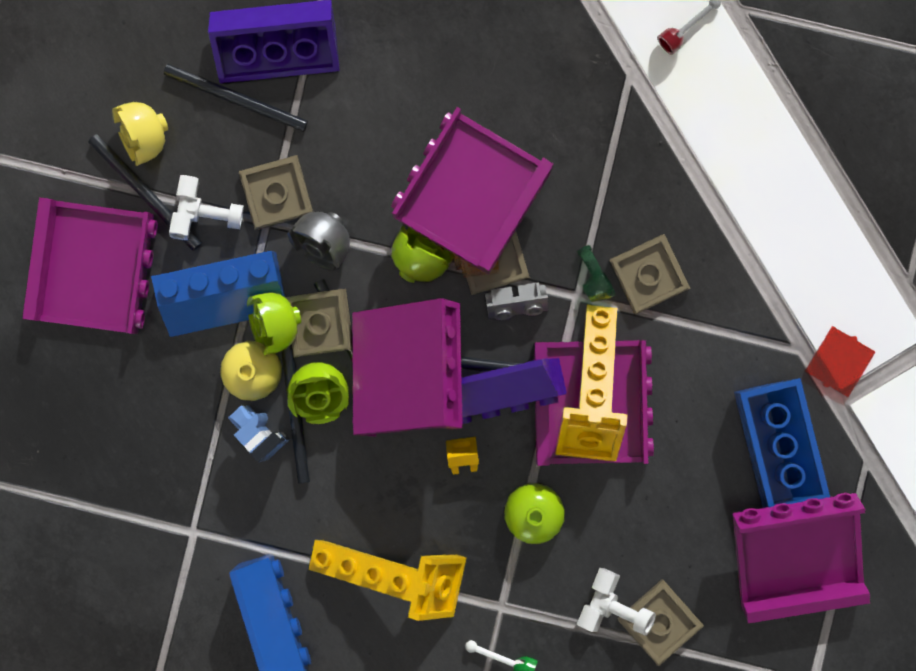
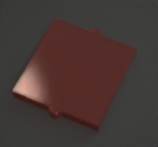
M831 326L804 372L823 382L822 385L824 387H831L844 396L849 397L876 352L857 341L856 336H849L836 327Z

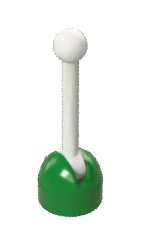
M472 640L468 641L465 645L468 652H478L512 666L513 671H534L538 660L526 656L513 661L477 646V643Z

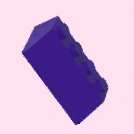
M331 0L210 12L208 34L219 83L340 71L336 27Z
M559 358L539 359L461 378L462 424L472 422L471 416L482 414L483 419L501 416L500 410L509 407L511 408V413L530 409L529 403L539 401L540 406L558 403V396L567 395Z

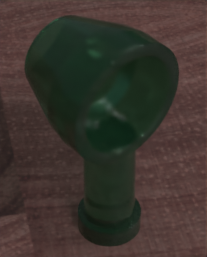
M587 245L579 249L577 254L581 256L591 274L589 279L582 285L589 300L596 302L614 297L616 295L614 288L591 251L592 247Z

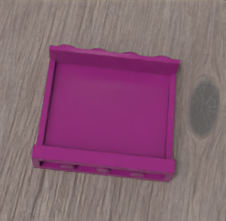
M457 107L453 114L448 112L439 127L442 132L438 139H431L423 153L426 158L420 167L415 165L407 178L410 184L404 193L400 191L391 204V208L394 209L392 215L397 221L489 275L551 174L554 164L545 158H542L540 161L462 115L461 109Z
M39 197L22 319L138 334L139 328L142 329L145 322V311L141 309L143 298L146 299L149 292V281L146 280L147 268H151L153 263V250H150L151 238L156 237L158 227L157 220H154V214L62 202Z
M441 298L353 312V435L376 437V434L430 428H462L460 303Z
M646 340L615 341L611 413L627 414V426L616 461L555 455L564 407L579 409L583 342L534 343V361L559 358L567 395L558 396V403L540 406L539 401L535 402L537 466L630 462L649 464L648 456H653L654 454L653 438H648V426L653 425L652 407H647V395H652V377H647L646 365H651L652 351L651 346H646Z
M841 493L834 497L811 498L804 502L780 503L773 507L762 509L750 508L743 512L732 513L741 606L748 623L870 604V593L864 584L860 514L865 513V508L856 493Z

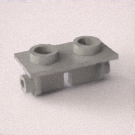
M539 282L519 285V296L513 297L512 287L490 289L491 293H485L489 319L507 320L514 315L526 314L528 316H535L543 311H548L546 286L539 285Z

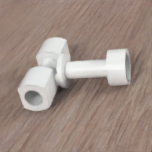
M180 175L176 194L179 204L177 212H173L169 230L171 238L188 240L191 223L198 222L199 217L228 221V228L240 230L244 210L243 205L231 204L230 209L201 205L202 199L196 198L199 179Z
M599 568L592 588L596 591L590 605H584L577 625L588 631L598 632L603 617L608 618L613 613L634 623L633 630L646 636L654 624L656 614L645 608L637 612L618 603V596L613 594L620 575L605 568Z

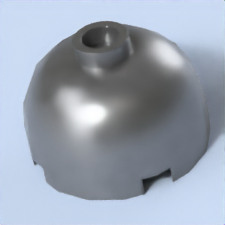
M309 212L303 215L287 234L288 240L297 251L302 247L310 253L305 256L306 259L328 270H333L335 266L336 269L339 268L350 246L348 231L343 226L344 221L332 212L328 214L324 212Z

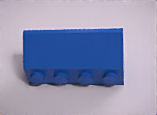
M274 251L151 276L157 306L170 337L248 321V315L254 314L253 305L247 307V300L250 296L276 293L286 297L277 254Z
M801 378L734 392L762 507L768 508L780 503L792 504L804 502L811 498L822 499L830 497Z
M272 553L235 566L229 572L259 671H308V665L311 664L310 654L307 647L301 646L299 636L302 635V629L298 618L292 617L290 607L293 606V600L289 589L283 588L281 577H284V571L280 560H275Z

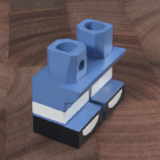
M241 405L228 417L238 428L234 436L258 462L269 460L290 440L283 431L271 433L265 426L268 422L267 414L256 413L249 405Z

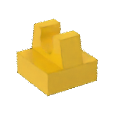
M476 437L446 440L448 466L451 468L453 475L459 474V466L470 465L471 472H477L479 458Z

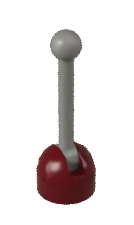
M709 0V5L681 29L672 27L664 30L657 36L661 47L668 54H675L684 43L683 34L712 9H718L721 6V1Z

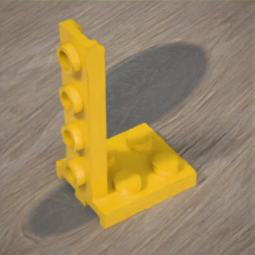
M587 305L579 409L564 407L555 455L607 461L617 460L627 426V414L611 413L617 308Z
M315 540L308 570L409 601L411 605L408 618L422 621L454 617L466 557L460 555L421 556L419 568L416 569L334 543Z

